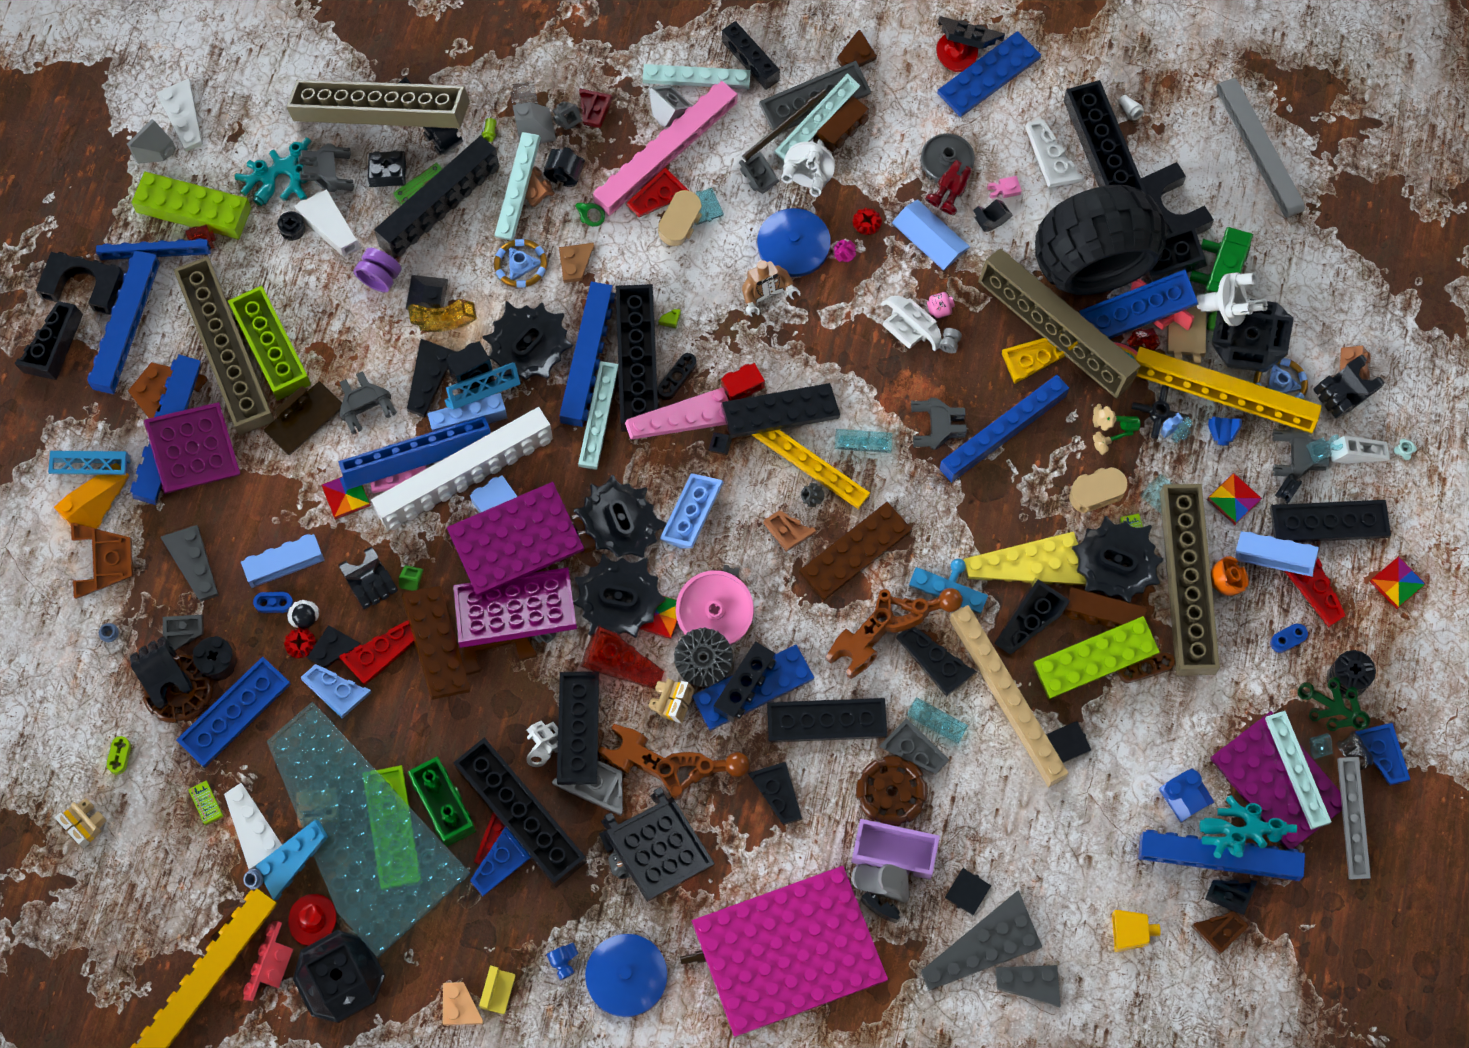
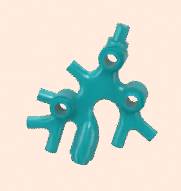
M306 137L301 143L293 142L289 146L290 154L283 158L275 150H271L269 155L273 159V165L270 167L263 160L255 162L249 160L246 166L251 168L253 173L250 175L235 174V180L246 182L240 193L246 196L258 181H262L263 185L254 194L253 201L259 206L266 205L274 194L276 177L280 174H286L290 177V183L279 196L280 199L286 201L292 193H296L300 200H306L307 195L302 190L301 184H305L308 181L300 180V171H302L304 165L296 164L299 162L298 157L301 156V151H308L307 147L312 141Z
M1232 795L1226 798L1231 808H1217V816L1240 817L1244 819L1246 826L1236 827L1228 821L1218 818H1204V820H1200L1199 824L1200 832H1204V834L1226 835L1225 837L1202 836V844L1216 846L1213 854L1216 858H1221L1226 847H1228L1232 855L1242 857L1246 839H1252L1260 848H1265L1267 842L1262 837L1264 834L1267 835L1271 842H1279L1283 835H1287V832L1297 833V825L1287 824V822L1279 818H1272L1269 822L1261 821L1262 808L1260 805L1250 803L1243 807L1237 803Z

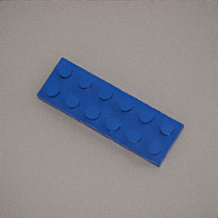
M1017 31L937 90V94L961 118L1041 58V54Z
M1182 270L1079 312L1095 328L1111 339L1199 304L1187 272Z
M797 644L775 654L777 662L771 671L768 670L764 675L766 680L761 687L757 686L755 689L756 695L751 703L747 702L744 706V714L814 680L815 677ZM760 664L751 666L753 670H760L762 668ZM732 676L692 696L709 731L730 722L714 712L713 706ZM743 680L741 682V684L745 687L750 686L752 684L749 680ZM733 696L730 700L734 703H738L741 701V698L739 696Z
M264 657L260 658L176 741L205 768L291 683Z

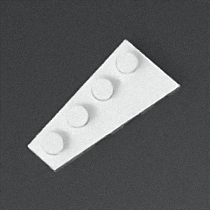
M188 78L157 92L156 94L185 151L188 152L203 145L190 79Z
M1045 121L1028 122L1025 127L1048 188L1082 182V175L1077 173L1073 162L1068 160L1064 154L1065 150L1063 147L1057 144L1055 141L1056 137Z
M240 783L224 795L248 869L250 870L255 869L258 863L282 846V843L243 784Z

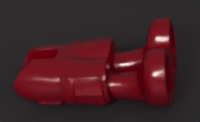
M958 160L954 161L939 180L940 188L934 194H927L925 198L928 203L938 208L945 193L949 190L950 193L940 210L952 216L957 213V208L954 206L955 199L963 195L972 172V168L966 166L961 172V176L958 175L957 172L962 164Z

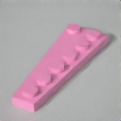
M719 388L627 419L625 425L631 440L726 425L721 404L728 401L724 388Z

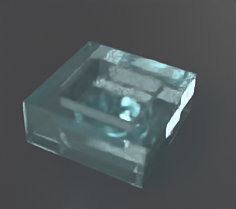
M1328 733L1309 738L1311 756L1314 759L1333 754L1332 740Z

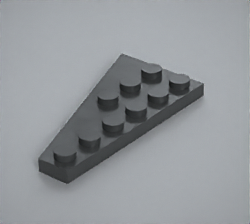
M1019 890L921 970V975L928 991L1042 948Z

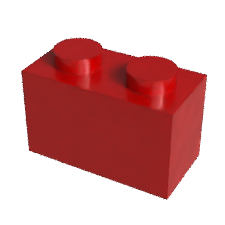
M754 362L750 365H743L738 371L726 373L721 378V386L724 388L729 401L748 397L764 389L765 380Z

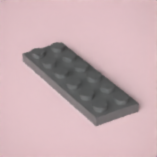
M857 61L761 100L759 105L772 131L806 104V100L811 96L814 97L823 89L829 93L847 73L860 85L852 96L860 99L870 95L871 90ZM813 109L808 110L787 129L799 125Z

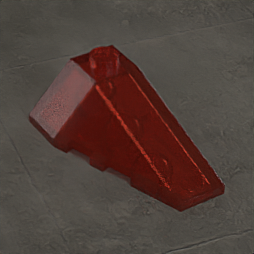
M597 626L590 639L580 665L591 671H599L600 674L656 689L657 682L662 680L664 673L650 659L636 651L635 647L621 639L619 634Z

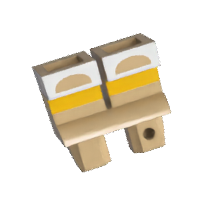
M669 678L666 681H658L655 691L661 694L660 699L652 698L648 705L649 708L657 712L662 718L683 723L688 710L686 705L689 706L695 689L688 682L684 681L680 683Z
M87 798L78 804L73 802L71 807L64 813L60 812L54 817L82 848H85L102 832L99 828L106 822V818L99 811L89 818L87 813L95 806Z

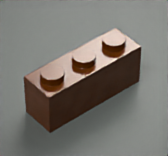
M852 96L817 131V141L821 140L824 146L832 153L837 148L840 149L844 145L845 140L848 137H852L856 133L857 128L860 125L863 126L868 121L869 108Z

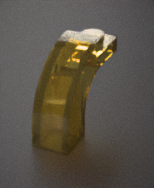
M459 299L453 304L442 308H426L415 304L408 307L411 324L418 325L420 331L442 332L468 325L477 319L474 302Z

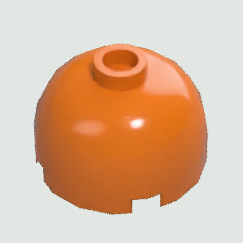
M1232 556L1222 558L1211 569L1212 587L1225 596L1240 594L1249 585L1245 568H1240L1237 564L1239 561Z

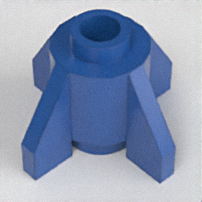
M1212 417V419L1208 420V427L1214 441L1218 442L1217 445L1229 446V442H1233L1242 426V419Z

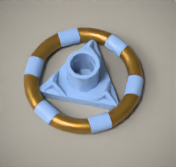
M515 239L505 243L499 248L494 258L496 275L503 283L516 288L528 287L537 283L543 277L547 268V257L544 250L537 243L527 239ZM528 246L535 250L540 260L512 247ZM507 250H509L510 278L501 269V259ZM540 266L538 271L532 278L528 280H516L517 278L523 276L524 274L528 273L534 268Z
M1283 358L1277 364L1294 369L1299 376L1301 385L1292 379L1287 371H1283L1275 364L1271 369L1268 388L1284 394L1300 390L1295 397L1303 399L1308 390L1306 373L1296 362ZM1255 371L1254 384L1262 386L1260 379L1263 372Z

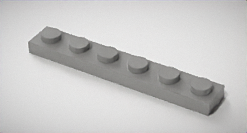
M1359 757L1337 758L1349 880L1370 879Z

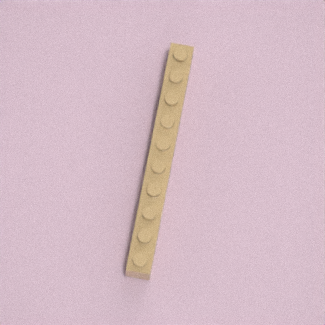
M969 605L951 613L949 621L1048 788L1066 779L1068 775L1067 769Z

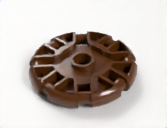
M178 655V657L173 658L181 670L189 677L193 685L192 692L188 694L182 691L174 693L172 688L175 684L169 685L165 695L168 705L162 710L155 706L142 685V691H144L143 701L146 708L152 715H157L159 720L167 723H178V721L182 720L187 722L199 716L204 706H208L213 694V686H211L213 679L204 677L199 672L192 656ZM194 668L195 671L191 674L189 670ZM197 682H203V687H199ZM196 697L199 701L196 705H193L191 702ZM176 708L182 709V713H176Z
M885 756L881 760L872 761L862 770V776L857 780L856 797L857 800H860V808L868 818L883 824L901 826L902 823H910L921 814L923 804L927 802L928 786L927 782L923 780V773L911 761L906 762L902 760V757ZM886 766L888 772L881 774L880 768ZM899 767L906 770L904 775L897 771ZM869 778L874 780L873 786L867 783ZM915 780L917 786L912 788L910 782ZM894 787L898 793L896 796L891 797L886 793V789ZM872 796L874 802H868L867 797ZM911 797L916 799L915 804L909 803ZM880 807L887 810L885 816L878 813ZM903 810L904 814L898 816L896 812Z

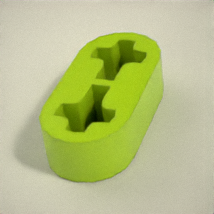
M118 736L111 743L107 768L112 774L120 775L127 768L131 743L126 737ZM123 742L126 746L122 747L120 751L117 745H121ZM118 760L121 766H118L115 770L112 764H116Z

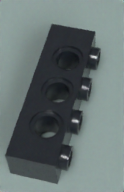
M736 21L722 30L723 44L747 70H751V75L765 90L780 81V69Z
M755 641L713 706L714 712L732 723L736 719L740 720L745 712L744 706L747 702L751 703L756 695L755 689L757 686L761 687L766 680L764 675L768 670L771 671L777 662L775 660L776 653ZM753 664H760L762 668L760 670H753L751 666ZM743 680H749L752 684L750 686L745 687L741 684V682ZM733 696H739L741 701L734 703L730 699Z

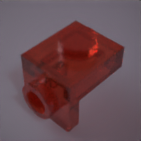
M207 224L200 227L195 226L185 231L188 240L198 238L208 240L211 249L215 248L213 241H216L213 230L209 231Z
M1154 328L1137 329L1132 332V336L1127 340L1129 347L1145 344L1146 348L1152 351L1161 344Z

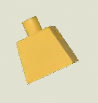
M1114 910L1112 913L1115 952L1146 947L1150 944V936H1160L1161 934L1160 924H1149L1147 914Z

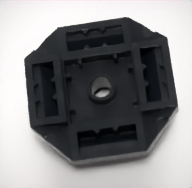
M1267 301L1268 306H1263L1267 307L1266 311H1254L1252 314H1246L1244 321L1238 326L1228 325L1224 321L1221 312L1217 311L1212 346L1227 367L1266 372L1288 355L1294 318L1278 302ZM1249 335H1255V336H1257V337H1255V338H1250V337H1248V336H1249Z
M336 930L300 951L293 981L312 1017L340 1023L376 1003L386 975L367 939ZM336 971H342L341 979L333 980V974Z

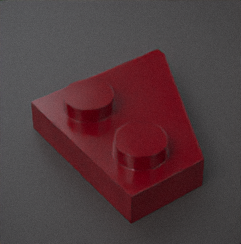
M580 88L583 124L601 128L613 100L612 95Z

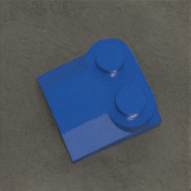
M1193 768L1181 773L1159 788V791L1181 823L1203 808L1215 803L1203 784L1200 773Z

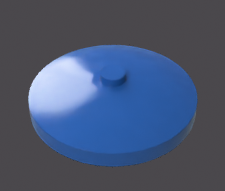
M798 208L783 209L769 216L760 227L757 238L758 253L762 260L766 262L772 261L774 266L779 265L787 270L790 277L806 276L815 272L826 261L830 251L829 230L825 223L810 211Z
M635 934L612 936L600 943L589 957L585 972L587 989L593 1001L603 1011L618 1017L641 1015L653 1008L665 991L667 985V966L660 950L644 937Z

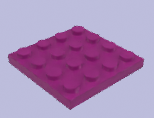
M219 402L144 420L165 494L240 475Z

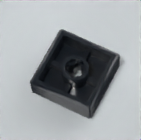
M394 150L391 152L375 151L369 153V187L404 186L406 184L405 152Z

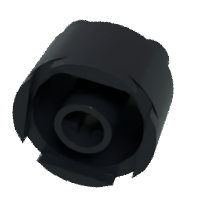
M423 127V135L428 141L433 142L435 145L434 149L438 155L447 154L463 142L462 136L458 138L456 134L458 132L457 128Z
M568 147L551 149L543 174L555 184L559 181L563 182L565 187H574L580 178L585 160L574 154V151Z
M221 637L206 638L193 649L194 664L204 677H209L214 681H221L228 678L234 672L235 665L237 664L236 654L229 643Z

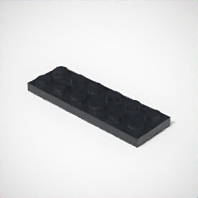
M830 383L725 401L721 404L730 438L840 418V412Z
M1386 500L1275 504L1270 506L1273 534L1276 539L1292 540L1294 542L1381 539L1390 538L1391 536Z
M599 671L560 672L557 785L598 784Z
M885 698L767 702L769 743L887 738L888 736Z

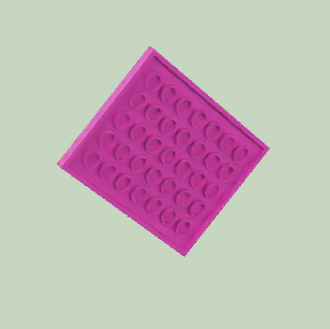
M844 866L691 921L734 1038L888 980Z

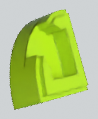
M673 309L662 315L658 325L676 329L681 310Z

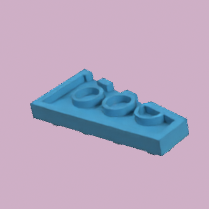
M319 820L311 822L255 866L263 874V882L273 900H278L281 897L282 891L289 887L293 882L294 876L305 867L306 861L313 857L328 838Z

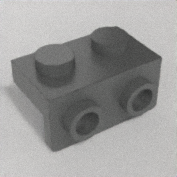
M760 151L746 162L743 160L739 161L741 165L740 171L745 177L749 178V185L754 191L764 194L780 182Z

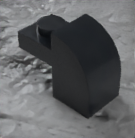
M998 199L994 200L986 208L977 206L973 210L976 215L974 218L984 232L992 231L1013 216L1005 203Z

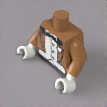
M761 260L757 263V267L748 271L747 279L742 286L745 303H748L746 313L752 317L751 312L753 309L755 314H760L759 308L754 306L755 303L785 291V287H788L787 293L791 299L794 300L792 297V292L794 291L800 296V291L792 285L793 281L787 270L779 265L774 266L772 261L766 262Z

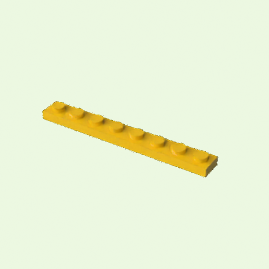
M774 430L752 434L753 437L858 510L870 496L869 491L782 431Z

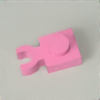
M1017 176L999 179V184L990 183L987 186L988 190H995V192L990 193V198L992 199L998 197L999 194H1002L1003 198L1021 195L1022 192Z

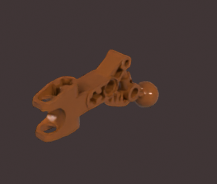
M946 588L942 590L938 598L928 601L923 598L916 600L904 598L903 600L891 596L889 590L882 589L879 592L875 611L855 634L848 629L844 630L836 638L826 655V659L829 663H833L844 656L852 658L853 660L846 674L847 677L853 679L866 670L876 659L878 652L872 647L887 632L897 633L921 624L924 618L929 615V612L938 609L955 612L961 607L963 597L958 590ZM892 604L901 606L902 610L911 613L903 616H894ZM880 618H887V620L883 622L878 621Z
M613 724L611 729L612 732L623 740L622 745L616 750L600 747L598 750V754L607 760L614 768L626 774H629L632 767L635 766L659 779L674 800L681 799L683 796L682 791L692 783L696 784L703 777L711 776L713 772L727 771L728 774L734 777H740L746 774L750 767L749 759L740 752L731 753L726 760L715 761L701 753L694 752L673 753L664 758L645 748L649 740L646 736L634 729ZM649 759H651L652 763L648 762L646 765L644 760L648 761ZM695 766L696 768L687 774L688 778L680 783L677 776L678 769ZM664 767L671 769L670 773L665 775L660 771Z

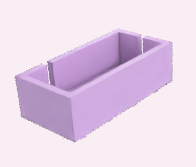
M860 819L851 863L866 864L879 868L885 864H892L905 869L908 875L909 872H913L915 877L931 880L940 836Z

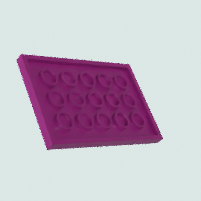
M553 482L446 527L477 597L584 551V547Z
M568 567L531 573L478 597L471 583L453 585L460 648L577 629Z
M1270 711L1211 756L1210 759L1247 804L1256 803L1261 806V820L1263 822H1269L1272 818H1279L1287 822V824L1297 825V833L1287 832V835H1283V838L1279 841L1286 850L1294 849L1320 827L1310 829L1265 720L1267 716L1274 714ZM1300 745L1331 820L1342 811L1341 793Z

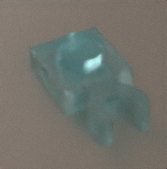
M1186 416L1184 421L1177 426L1171 439L1175 443H1178L1181 439L1185 440L1191 433L1190 428L1193 421Z
M1333 435L1327 442L1323 437L1306 445L1314 463L1332 456L1331 450L1338 451L1343 448V444H1333L1335 440L1339 439L1338 435Z

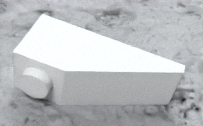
M1343 436L1329 444L1332 462L1350 464L1390 460L1387 442Z

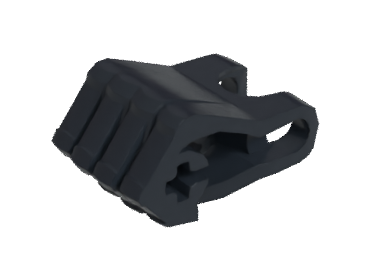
M1364 355L1353 359L1334 377L1329 375L1313 388L1317 395L1321 394L1318 397L1322 403L1327 402L1324 405L1328 411L1333 410L1331 413L1336 419L1348 414L1385 384L1381 377H1377L1374 380L1360 378V369L1365 366L1367 361Z
M372 547L364 550L366 556L363 564L359 566L349 565L347 560L338 564L364 610L368 609L371 605H377L381 602L380 600H385L390 597V594L392 595L398 591L391 576L385 570Z
M165 636L160 637L157 640L158 643L155 640L148 643V648L146 646L141 647L138 650L139 654L135 652L130 655L132 670L147 691L152 702L159 709L168 705L165 695L169 685H177L183 693L188 694L193 691V685L189 677L181 670L173 658L177 655L176 651Z

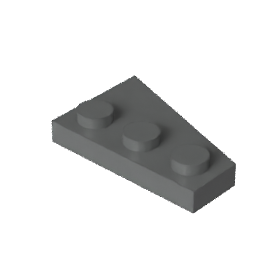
M907 718L879 746L935 775L950 761Z
M1057 965L995 968L996 987L998 990L1061 1007Z

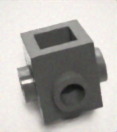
M568 101L559 103L557 108L553 109L555 123L565 129L573 128L582 121L578 107Z

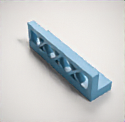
M509 363L446 387L449 397L445 399L446 407L457 409L520 385L515 363ZM511 369L512 375L503 377L505 371ZM490 376L497 377L495 381L486 384ZM472 383H480L479 387L469 390ZM460 388L464 390L463 393L453 395V390Z
M50 451L48 473L126 475V467L131 462V456L126 451ZM54 463H66L61 469H54ZM73 463H85L81 469H74L71 466ZM92 463H104L99 470H94L90 466ZM111 463H121V470H113L109 465Z

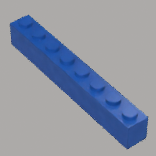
M135 250L133 256L129 259V268L127 273H124L122 288L118 290L116 305H113L110 322H107L105 327V336L100 340L99 353L95 355L94 367L92 372L90 371L87 380L93 390L115 394L160 265L155 254Z
M592 281L590 283L559 415L560 423L583 427L584 421L588 420L589 410H587V406L592 402L593 393H591V389L595 387L597 379L595 371L599 369L601 361L598 358L599 354L604 351L603 336H607L608 326L606 323L612 316L610 306L611 303L615 302L616 293L613 292V285Z
M178 354L177 360H173L171 365L173 372L171 377H167L165 383L167 390L165 394L161 395L159 405L162 406L160 412L156 411L154 417L187 410L201 369L200 360ZM149 442L148 447L145 446L143 449L142 457H144V460L137 467L136 475H138L136 482L133 481L130 492H132L133 499L156 505L162 483Z
M1055 375L944 458L939 469L951 483L1066 398L1069 387L1058 375Z
M485 416L340 460L338 463L346 488L348 490L441 461L491 433Z
M1146 830V832L1140 835L1139 860L1300 881L1304 877L1305 853H1300L1298 849L1290 848L1285 851L1279 850L1277 846L1260 848L1258 844L1247 843L1242 857L1232 855L1228 847H1226L1221 858H1216L1213 855L1216 846L1202 844V839H1198V836L1195 835L1181 837L1173 832L1158 834L1156 830Z

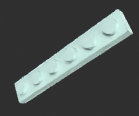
M644 64L643 83L712 87L723 81L730 88L749 89L751 70Z
M847 73L779 145L774 153L784 161L788 150L797 143L808 142L854 94L860 85Z
M522 132L494 235L496 238L514 240L541 140L539 135Z
M600 361L578 463L579 467L598 469L618 374V364Z
M1282 711L1267 716L1265 720L1310 829L1330 824V817L1286 712Z

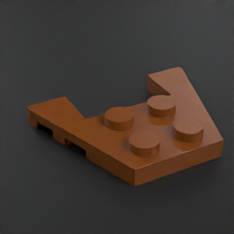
M153 362L148 365L128 390L148 418H153L156 411H160L162 406L159 405L162 394L166 393L165 383L167 377H171L173 372L171 367ZM198 375L194 387L196 392H199L207 382L208 378L205 375Z
M71 523V540H92L94 579L73 580L75 599L133 577L132 538Z

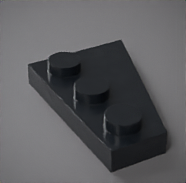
M786 762L748 773L783 825L803 820Z

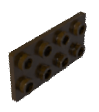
M320 381L308 391L301 386L274 410L277 418L264 429V432L287 455H291L340 411L342 402Z

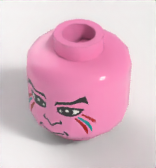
M946 292L931 295L929 301H927L930 316L933 315L936 319L951 315L952 308L955 307L953 297H948Z

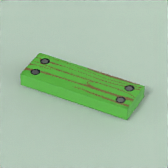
M436 162L393 193L394 197L402 205L440 172L442 168Z

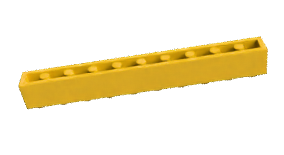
M1139 347L1135 359L1141 365L1136 375L1138 377L1313 433L1321 405Z
M257 888L255 891L251 890L244 898L246 903L243 907H237L231 915L233 920L230 924L225 923L220 929V937L217 941L212 940L207 946V954L204 958L199 957L194 963V971L191 975L186 974L181 980V988L178 992L173 991L166 1000L168 1005L165 1009L160 1008L153 1017L155 1022L152 1026H146L140 1034L142 1039L139 1043H134L130 1048H169L278 903Z

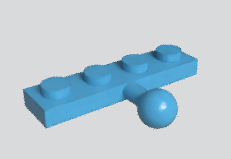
M954 559L951 562L952 573L949 580L916 567L909 583L910 587L935 597H939L942 590L946 588H954L963 597L961 607L969 605L971 610L978 614L982 613L988 595L956 583L959 574L963 573L966 569V564L962 559Z

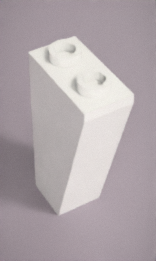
M327 189L317 192L307 200H301L294 206L303 221L343 257L360 249L355 236Z

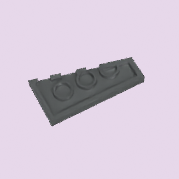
M198 525L161 536L160 538L199 601L202 602L219 596Z

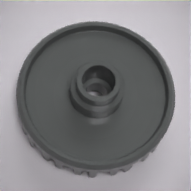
M950 133L936 135L930 138L922 148L920 158L922 171L926 172V177L929 176V180L935 179L936 184L955 160L962 162L957 172L960 176L966 166L972 169L974 167L975 154L973 148L964 138Z
M706 627L692 629L678 641L677 647H675L674 663L678 673L685 681L695 686L708 687L719 683L728 675L733 663V652L728 640L718 631ZM706 654L707 659L704 661L700 660V655Z

